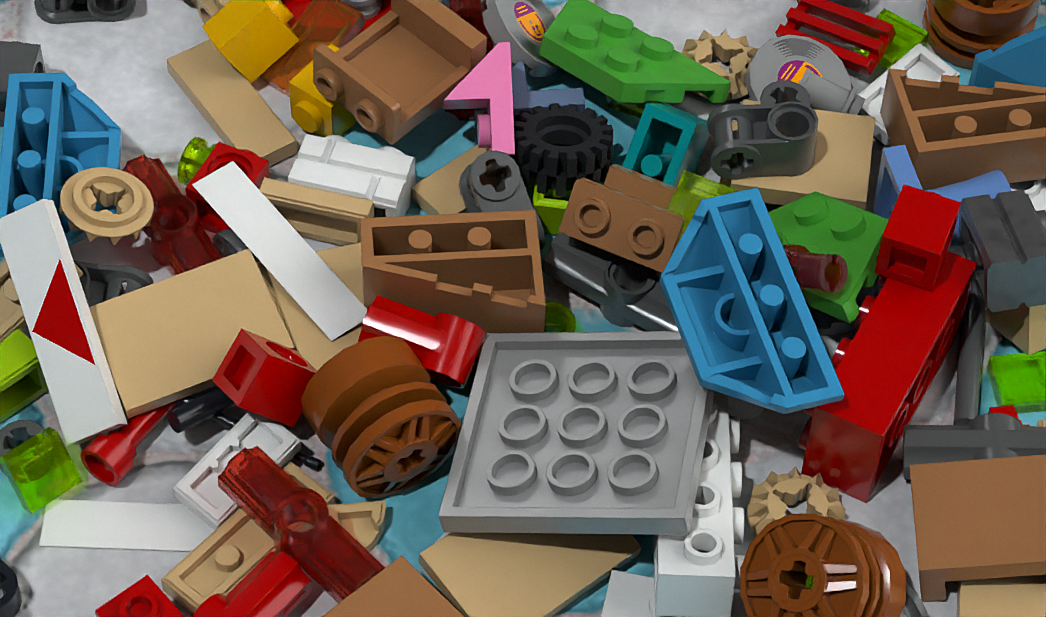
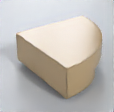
M386 500L325 505L330 569L354 563L367 555L376 546L386 525Z

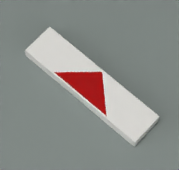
M41 199L0 218V244L66 444L79 445L95 438L99 434H105L128 424L54 201Z

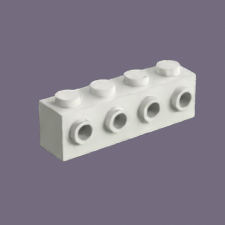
M714 392L689 535L653 534L654 615L731 617L733 594L740 593V567L745 555L735 554L734 545L743 544L744 508L733 507L732 498L741 497L742 463L731 461L730 453L738 454L740 419L729 417L728 395L720 392Z

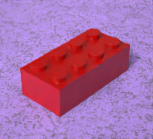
M947 251L931 292L880 275L878 286L882 287L877 298L867 295L854 323V327L858 329L852 340L846 337L841 339L831 360L845 394L843 399L805 409V414L810 415V418L798 442V447L806 450L801 474L814 477L820 473L823 482L827 486L838 488L840 492L864 503L868 502L903 437L904 425H910L959 334L978 263Z

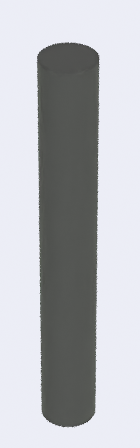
M975 278L972 282L960 328L953 425L968 426L969 422L978 416L985 302Z

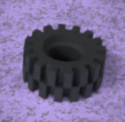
M559 103L549 104V110L547 111L541 106H536L532 108V115L527 112L519 115V121L514 122L515 155L513 159L519 167L525 187L530 188L537 184L538 193L546 195L549 189H555L556 196L565 197L566 190H572L577 179L586 178L599 184L600 182L604 183L609 167L612 165L613 127L612 125H607L608 119L603 115L595 118V110L586 108L583 112H578V105L568 104V109H560Z

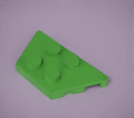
M568 0L543 35L539 52L540 56L619 103H643L645 101L682 103L685 91H699L706 95L712 103H722L726 101L731 85L729 80L674 50L671 42L646 34L634 27V23L629 18L618 14H611L589 0Z
M816 191L768 212L807 305L849 324L854 321L860 312L855 299L861 287H872L878 276L874 271L881 238L889 219Z

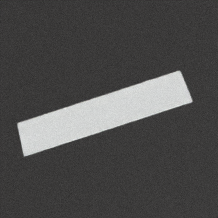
M234 161L192 184L331 341L363 322L367 308Z
M47 499L39 546L192 552L215 530L184 504Z

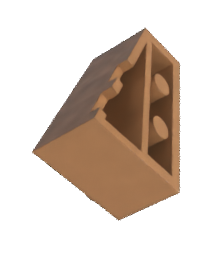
M888 69L880 114L891 146L905 144L924 191L965 181L995 169L1003 172L1008 183L1046 179V87L995 81L993 88L960 85L958 76L942 75L940 82L906 78V70Z
M536 209L360 218L365 307H369L376 296L379 295L433 316H437L438 313L458 316L478 325L486 333H544L546 303Z

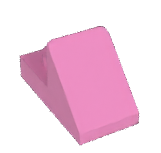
M499 42L444 99L442 109L487 108V114L477 115L478 148H488V151H501L513 158L515 155L511 49L510 42Z

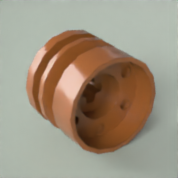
M926 0V8L922 20L925 39L936 54L951 64L972 70L976 54L988 49L996 51L1009 40L1034 31L1041 0Z
M392 336L369 338L343 349L320 367L309 380L301 398L302 413L320 441L331 450L332 460L343 471V477L350 488L360 497L382 498L398 494L419 484L438 470L454 452L461 431L460 419L446 403L443 394L434 384H430V375L411 347L402 338Z
M814 513L788 514L767 524L749 544L740 567V595L748 617H900L906 602V573L897 550L880 532L856 522L842 519L836 520L832 517ZM808 575L814 577L812 589L806 587Z

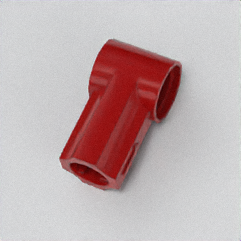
M377 295L365 314L358 342L380 336L402 338L416 354L431 379L451 387L464 388L485 338L486 331L478 325L455 315L438 313L437 316H433Z
M271 551L226 596L220 593L210 596L198 607L192 617H287L312 592L311 579L303 572L299 563L283 551L281 553Z

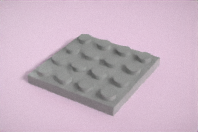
M679 331L486 333L438 515L443 531L468 533L689 535L714 390L699 385Z

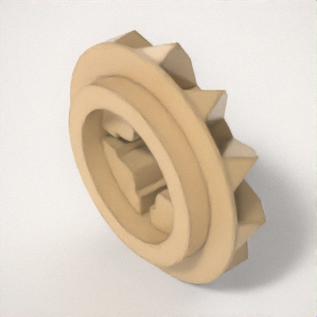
M726 29L720 36H712L703 30L698 40L686 39L681 54L731 82L726 101L738 99L749 94L747 84L744 87V74L752 57L759 48L749 47L746 35L733 39L730 38ZM712 56L719 57L722 62H730L729 74L726 68H722L718 62L711 63ZM692 91L698 96L708 99L706 95L699 91Z
M108 167L85 169L71 176L61 190L59 214L68 218L70 231H85L90 243L100 236L107 237L115 246L123 236L136 240L142 228L150 226L154 209L152 195L143 182L125 171ZM96 203H100L104 207L115 205L117 206L116 213L113 214L107 209L100 212L95 211Z
M796 466L787 474L778 475L771 471L764 482L753 487L747 506L749 526L754 535L757 536L767 524L786 516L787 505L793 506L798 500L801 501L802 499L807 500L806 513L799 514L814 513L832 517L836 520H844L846 509L842 507L840 502L839 489L827 486L823 482L820 473L814 477L800 474Z

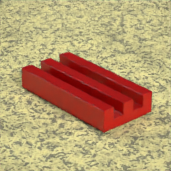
M797 0L798 6L796 9L791 7L786 14L788 20L786 25L780 24L775 32L777 37L785 35L810 37L828 46L842 60L845 68L869 77L896 36L893 24L829 0ZM801 26L826 35L833 41L841 44L847 43L870 53L867 57L800 32L799 29Z

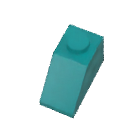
M646 103L622 166L684 190L695 173L709 137L707 120L665 103Z

